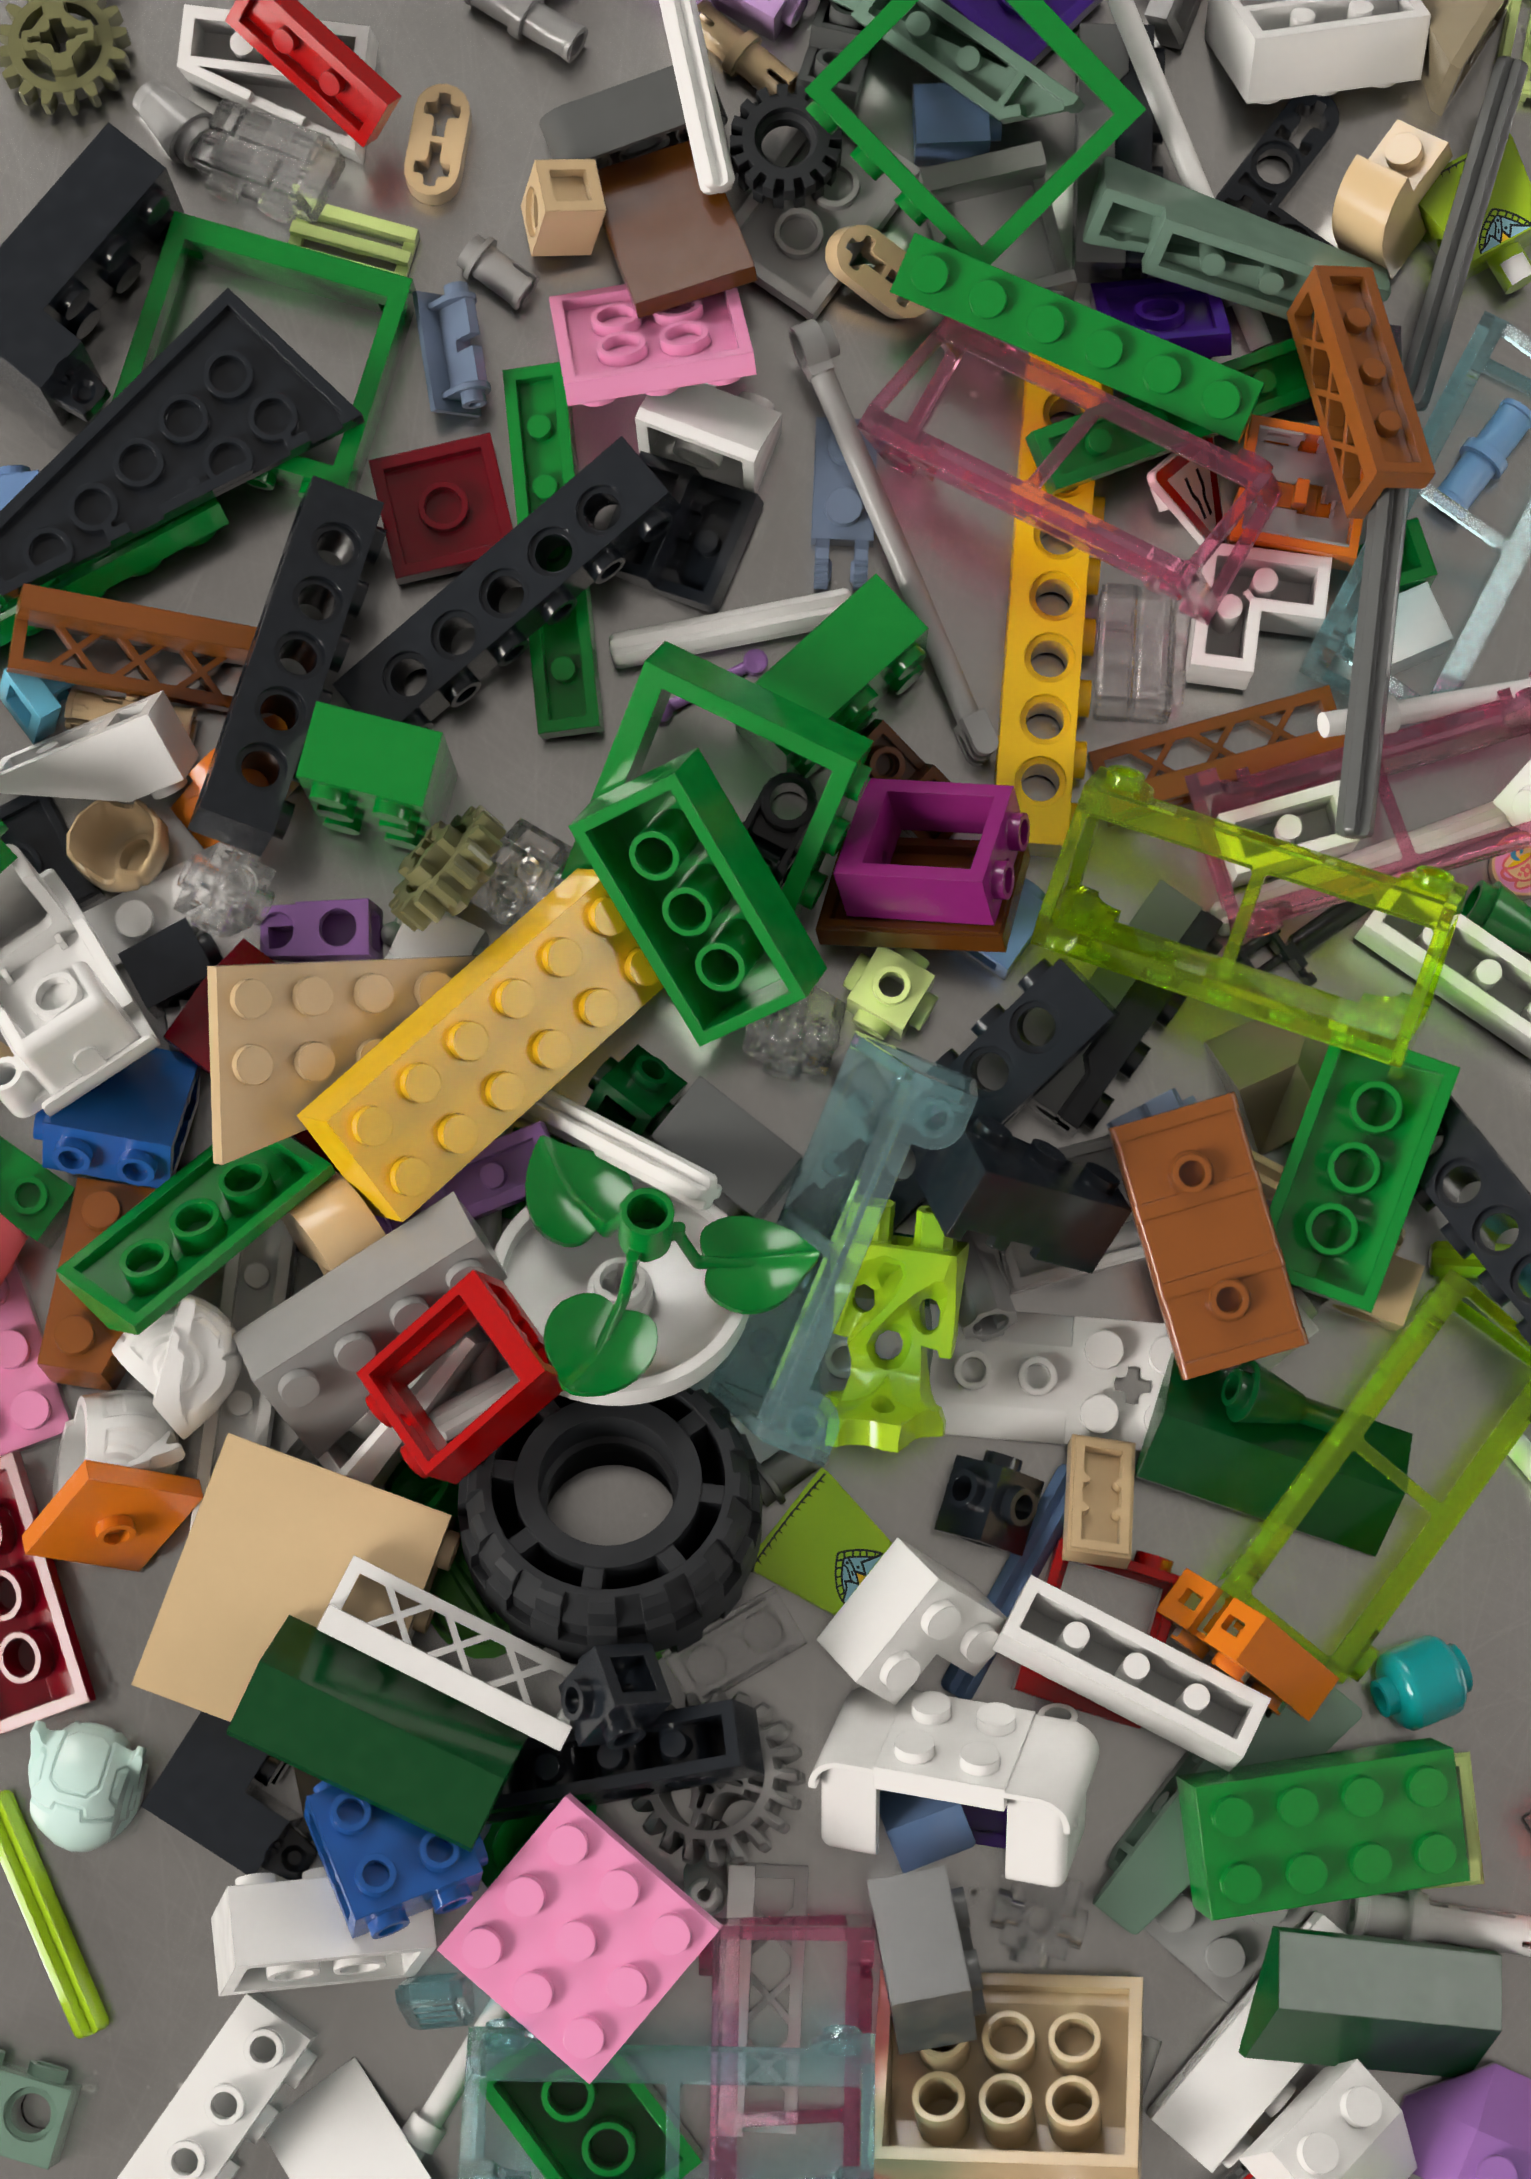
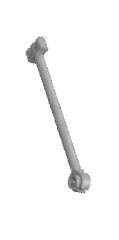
M813 318L789 327L790 330H788L789 339L796 360L802 371L806 374L809 383L812 382L906 605L929 628L926 651L956 719L957 725L953 730L965 759L973 766H981L987 762L997 749L999 744L998 736L986 708L978 709L835 375V366L831 358L840 355V347L834 329L828 320L817 323Z

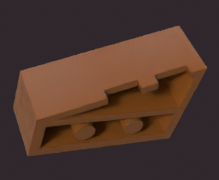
M78 1177L58 1268L156 1189ZM57 1274L37 1365L53 1383L106 1391L116 1390L127 1370L117 1360L111 1350L124 1332L109 1329L59 1279Z

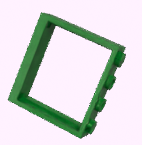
M891 0L804 89L813 99L805 109L831 136L841 128L858 145L850 153V156L873 180L877 181L884 173L902 191L894 201L919 227L929 219L946 236L940 242L941 244L991 265L1146 108L1043 0H1005L1103 102L1113 115L981 245L832 91L919 1Z
M174 211L112 401L155 359L188 258L381 313L382 316L353 406L362 413L365 422L344 432L334 465L298 455L245 482L250 486L263 490H273L275 484L299 490L298 496L302 499L314 475L357 492L415 311L412 292L416 291L413 279Z
M664 641L644 662L591 801L639 777L671 694L831 770L829 780L782 889L799 918L803 907L810 910L814 908L827 882L828 875L819 871L826 853L835 857L848 833L851 822L842 818L849 799L858 802L871 779L869 776L873 768L864 764L874 741L676 645ZM576 839L561 875L563 880L577 868L593 869Z

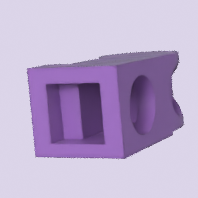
M369 898L295 902V904L263 907L260 909V951L272 960L289 962L383 959V942L381 939L383 912Z

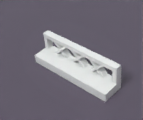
M355 1555L353 1556L317 1626V1630L561 1751L572 1729V1726L569 1725L570 1720L565 1716L562 1707L557 1717H554L532 1706L523 1678L550 1669L567 1677L575 1666ZM359 1574H362L385 1586L394 1613L365 1622L341 1609ZM395 1591L420 1604L400 1610ZM432 1609L445 1616L453 1643L425 1652L411 1644L403 1618ZM396 1621L402 1640L377 1627ZM455 1622L479 1633V1635L460 1640ZM491 1639L505 1646L513 1673L485 1682L471 1674L463 1648ZM456 1651L462 1670L437 1657ZM515 1652L539 1663V1665L520 1670ZM516 1681L522 1700L497 1687Z
M730 1862L716 2135L743 2137V2132L796 2134L808 1866L764 1863L739 1865L735 1862ZM756 1877L795 1879L793 1907L774 1925L754 1904ZM755 1916L767 1931L753 1943ZM793 1918L791 1946L779 1933V1930ZM773 1937L791 1957L790 1974L769 1991L751 1971L752 1955ZM752 1983L764 1998L749 2011L750 1987ZM790 1984L788 2012L775 1997ZM770 2004L788 2024L787 2040L766 2058L748 2038L749 2022ZM748 2050L760 2065L746 2077ZM787 2051L786 2077L784 2078L772 2064ZM765 2071L785 2091L784 2118L744 2116L746 2088Z

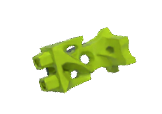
M862 1197L856 1204L851 1226L834 1242L835 1291L832 1333L847 1337L851 1357V1372L845 1389L828 1391L818 1406L817 1419L828 1421L825 1445L827 1446L864 1445L882 1451L898 1453L915 1439L943 1437L945 1434L946 1419L942 1407L935 1403L932 1395L930 1369L933 1350L938 1351L939 1358L951 1359L954 1354L958 1337L959 1310L969 1254V1242L945 1237L930 1205H921L917 1209L915 1235L893 1232L896 1202L884 1198ZM863 1284L874 1290L875 1305L871 1310L867 1311L859 1307L855 1299L857 1287ZM929 1298L936 1301L940 1309L939 1323L933 1330ZM887 1330L898 1332L903 1340L901 1352L890 1359L880 1358L875 1352V1343L879 1335Z

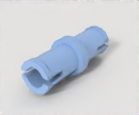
M1505 398L1478 436L1469 437L1459 450L1461 458L1441 485L1431 494L1433 502L1443 512L1454 518L1462 519L1491 479H1499L1508 467L1507 457L1528 429L1531 428V410L1515 399Z

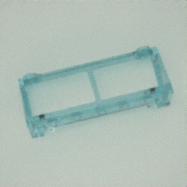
M1487 311L1484 312L1423 429L1433 465L1481 373L1531 397L1530 378L1490 358L1499 338H1505L1531 358V339L1509 322ZM1430 483L1425 489L1410 488L1407 516L1417 497L1422 496L1500 553V559L1430 694L1461 690L1531 554V499L1510 538L1506 539ZM1365 543L1298 671L1324 685H1330V688L1349 697L1351 681L1328 668L1335 656L1340 657L1351 666L1353 664L1354 649L1345 643L1344 638L1358 612ZM1390 674V693L1399 699L1421 696ZM1461 715L1406 724L1405 726L1433 740L1443 723L1454 728Z
M856 1030L776 1224L795 1231V1233L820 1251L818 1262L785 1302L768 1312L749 1315L739 1341L728 1357L716 1368L707 1390L762 1442L825 1467L837 1438L840 1421L835 1405L824 1395L821 1389L820 1374L823 1364L820 1363L911 1144L929 1150H939L954 1144L964 1133L978 1100L976 1079ZM750 1409L759 1412L758 1416L755 1413H753Z
M494 2019L488 2021L485 2027L468 2026L458 2179H532L531 2171L508 2169L498 2165L493 2159H485L487 2084L490 2081L587 2082L543 2043H539V2040L531 2032L526 2031V2028L517 2020ZM827 2026L822 2029V2035L816 2036L808 2042V2048L623 2044L591 2082L664 2084L667 2087L665 2179H679L681 2087L684 2084L859 2088L861 2090L860 2166H839L833 2173L805 2177V2179H874L875 2033H862V2030L855 2026Z

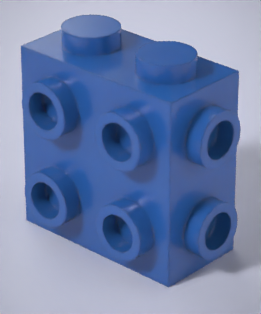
M155 1048L53 1116L49 1117L43 1109L40 1110L35 1116L33 1138L43 1140L42 1167L65 1171L71 1174H81L129 1183L136 1186L160 1187L176 1173L199 1103L201 1067L181 1052Z
M321 1781L313 1788L314 1794L306 1796L304 1818L352 1939L369 1932L372 1939L387 1937L407 1927L410 1924L408 1917L431 1908L434 1909L436 1914L454 1911L469 1903L473 1899L472 1892L479 1889L483 1874L482 1866L488 1864L487 1852L480 1835L472 1851L469 1852L324 1781Z

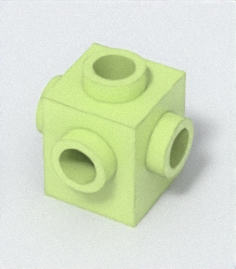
M877 947L871 958L861 953L842 985L851 991L847 997L846 1007L847 1011L854 1014L851 1021L865 1032L882 1040H885L888 1034L901 1042L910 1026L920 1031L939 997L930 993L933 988L935 975L926 970L930 964L929 961L910 948H894V950H891L887 947ZM885 977H890L902 984L904 990L896 997L885 996L879 988L881 980Z

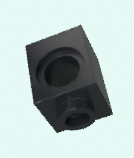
M186 917L118 953L147 1010L156 1019L164 1016V1008L179 1006L178 1000H189L201 982L206 978L207 966H217L224 959L209 930L205 928L196 933Z

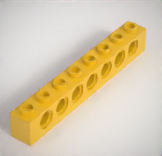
M1028 352L1025 368L997 734L999 744L996 749L994 785L1014 786L1020 811L1027 813L1029 817L1030 836L1028 847L1030 856L1064 858L1068 847V840L1080 841L1083 804L1072 803L1071 798L1073 779H1084L1086 769L1087 742L1076 741L1077 717L1088 718L1090 712L1092 680L1080 679L1082 656L1093 657L1096 619L1085 618L1086 595H1098L1101 558L1089 557L1091 534L1102 535L1105 497L1094 496L1095 480L1079 485L1072 492L1048 496L1025 438L1032 431L1051 425L1050 418L1058 412L1067 411L1079 415L1112 403L1114 389ZM1049 532H1062L1072 540L1074 548L1065 554H1053L1043 547L1040 539ZM1056 592L1067 600L1070 608L1061 615H1048L1039 609L1036 599L1043 593ZM1040 653H1052L1063 661L1065 670L1058 676L1045 677L1034 670L1031 660ZM1036 714H1048L1057 720L1061 731L1053 738L1041 739L1029 731L1026 721ZM1043 775L1053 782L1056 794L1048 800L1036 801L1024 793L1021 783L1029 776Z

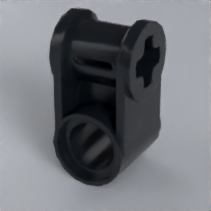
M793 772L779 773L770 778L763 786L746 820L742 822L766 864L769 865L768 867L781 889L786 882L817 808L816 791L811 782L804 776ZM793 791L805 798L807 806L801 816L796 819L785 820L773 813L771 809L773 800L783 792Z

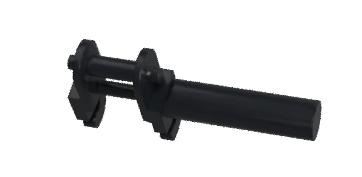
M1361 885L1290 935L1286 943L1279 936L1281 929L1278 925L1272 926L1266 920H1262L1259 922L1261 933L1241 947L1234 942L1227 945L1231 955L1228 958L1229 963L1232 966L1236 964L1242 972L1241 975L1236 977V980L1262 1015L1269 1017L1275 1012L1271 1003H1265L1263 1000L1266 993L1260 986L1263 980L1262 976L1282 962L1287 961L1305 986H1313L1317 982V978L1312 972L1308 973L1305 967L1308 966V962L1304 956L1377 905L1373 894L1367 887ZM1269 944L1276 956L1256 969L1249 960V957Z

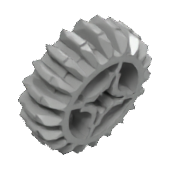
M713 1688L708 1696L707 1703L727 1700L726 1693L720 1688ZM738 1691L732 1698L750 1707L752 1706L751 1697L744 1692ZM694 1692L688 1693L685 1696V1707L704 1704L700 1696ZM764 1702L754 1707L757 1712L764 1762V1783L750 1777L735 1780L742 1784V1787L726 1783L723 1788L715 1785V1793L714 1787L711 1785L690 1788L691 1800L688 1808L694 1812L689 1825L678 1814L671 1792L638 1797L631 1801L633 1809L638 1812L653 1811L645 1819L642 1829L651 1836L664 1832L659 1845L663 1851L673 1854L682 1847V1860L690 1865H696L705 1852L708 1866L714 1869H721L726 1860L727 1848L734 1862L744 1865L749 1862L748 1842L751 1841L759 1851L767 1853L772 1849V1845L764 1832L769 1827L782 1834H786L790 1830L788 1822L778 1817L783 1806L790 1810H799L801 1808L802 1801L786 1792L787 1786L804 1784L806 1775L800 1770L786 1768V1765L797 1761L802 1756V1750L796 1744L781 1745L792 1731L791 1727L783 1720L770 1724L774 1709ZM670 1704L664 1711L677 1708ZM744 1800L755 1803L748 1814L735 1824L726 1828L712 1830L714 1822H721L726 1809L734 1802Z

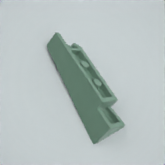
M891 0L830 1L852 10L851 16L858 23L866 27ZM919 0L882 38L885 42L1002 124L1062 112L1080 113L1085 107L1083 101L1075 93L941 0Z
M1106 156L1103 159L1083 232V242L1145 253L1141 260L1142 273L1287 320L1286 313L1315 265L1372 267L1382 301H1387L1391 294L1388 271L1381 265L1113 157ZM1313 312L1312 315H1311L1313 324H1314V314H1315V312Z
M1335 1687L1330 1691L1310 1721L1305 1720L1286 1707L1280 1716L1266 1709L1244 1758L1235 1767L1324 1754L1361 1719L1362 1710ZM1189 1751L1186 1752L1113 1848L1107 1865L1114 1873L1092 1902L1093 1905L1134 1935L1139 1934L1190 1884L1176 1776L1222 1768Z

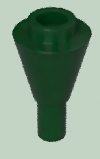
M1255 1360L1242 1363L1238 1368L1231 1370L1223 1383L1221 1398L1226 1406L1227 1416L1232 1422L1296 1424L1298 1422L1328 1433L1333 1432L1339 1423L1340 1412L1338 1408L1305 1398L1303 1393Z

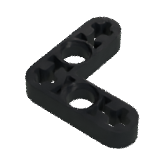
M1310 95L1292 98L1223 186L1215 199L1237 208L1243 206L1249 210V213L1333 246L1281 208L1331 144L1339 125V110L1336 103L1329 96ZM1313 111L1320 114L1322 117L1319 125L1320 129L1315 127L1310 129L1301 140L1298 149L1290 141L1296 135L1301 120L1299 115L1307 118ZM1270 155L1279 156L1289 164L1291 176L1285 182L1279 184L1268 183L1259 176L1257 163L1262 158Z

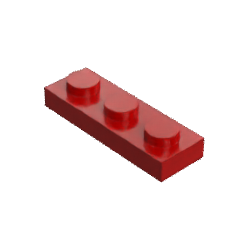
M235 0L225 19L228 25L360 146L364 148L378 138L402 95L298 0Z

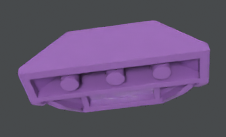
M1491 2063L1424 2089L1421 2088L1403 2095L1399 2107L1403 2111L1417 2164V2169L1413 2174L1423 2179H1531L1530 2078L1496 2063Z

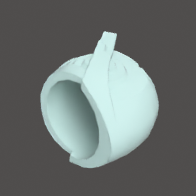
M35 1721L30 1732L31 1756L28 1764L29 1786L31 1789V1818L40 1831L55 1845L70 1852H89L110 1842L129 1825L140 1809L148 1772V1764H145L147 1748L137 1746L136 1750L132 1751L131 1743L122 1732H116L115 1729L98 1723L75 1721L62 1730H49L45 1722Z

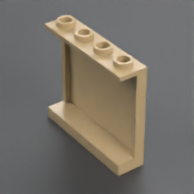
M228 1433L131 1685L231 1722L260 1659L287 1617L291 1615L317 1628L354 1555L429 1593L438 1568L449 1571L461 1542L460 1533L453 1531L457 1518ZM359 1574L341 1609L365 1622L394 1613L385 1586L362 1574ZM395 1591L400 1610L420 1604ZM429 1609L403 1618L410 1641L415 1631L423 1634L427 1632L435 1611ZM396 1621L377 1627L402 1640Z

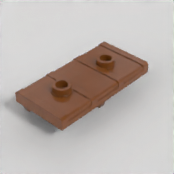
M1235 1091L1108 1128L1112 1148L1181 1379L1188 1380L1309 1344L1286 1269L1282 1249L1278 1242L1262 1188L1263 1185L1259 1171L1257 1170L1241 1117Z

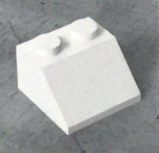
M708 383L680 387L673 393L664 396L647 395L635 417L639 453L643 451L696 467L702 477L757 493L782 432V413L774 410V404L758 394L742 391L739 396L719 390L716 388V385Z
M1358 2059L1339 2063L1336 2066L1324 2067L1238 2158L1255 2179H1408L1417 2169L1402 2109Z

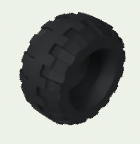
M688 1388L657 1401L627 1406L588 1404L558 1395L459 1482L458 1521L463 1555L476 1591L490 1613L496 1612L508 1624L510 1633L515 1637L541 1650L547 1647L559 1652L561 1660L578 1664L580 1657L597 1645L651 1642L655 1653L668 1648L672 1653H679L701 1640L703 1630L708 1625L716 1622L719 1617L722 1619L727 1617L740 1600L742 1588L750 1572H754L762 1536V1491L756 1458L746 1434H740L731 1421L730 1411L711 1392L706 1393L703 1389L695 1391ZM604 1465H623L644 1471L661 1482L673 1499L670 1512L651 1532L637 1540L609 1546L582 1542L564 1533L549 1518L548 1505L557 1490L570 1478L587 1469Z

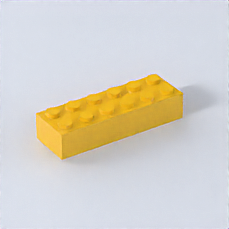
M577 868L296 1116L344 1179L360 1195L373 1215L404 1222L664 987L594 869Z

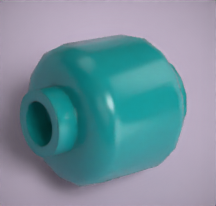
M1424 1635L1388 1649L1379 1656L1375 1668L1376 1679L1370 1683V1692L1373 1702L1382 1716L1386 1718L1392 1716L1401 1727L1417 1731L1461 1712L1466 1705L1467 1693L1472 1690L1473 1677L1464 1654L1455 1644H1446L1438 1637Z

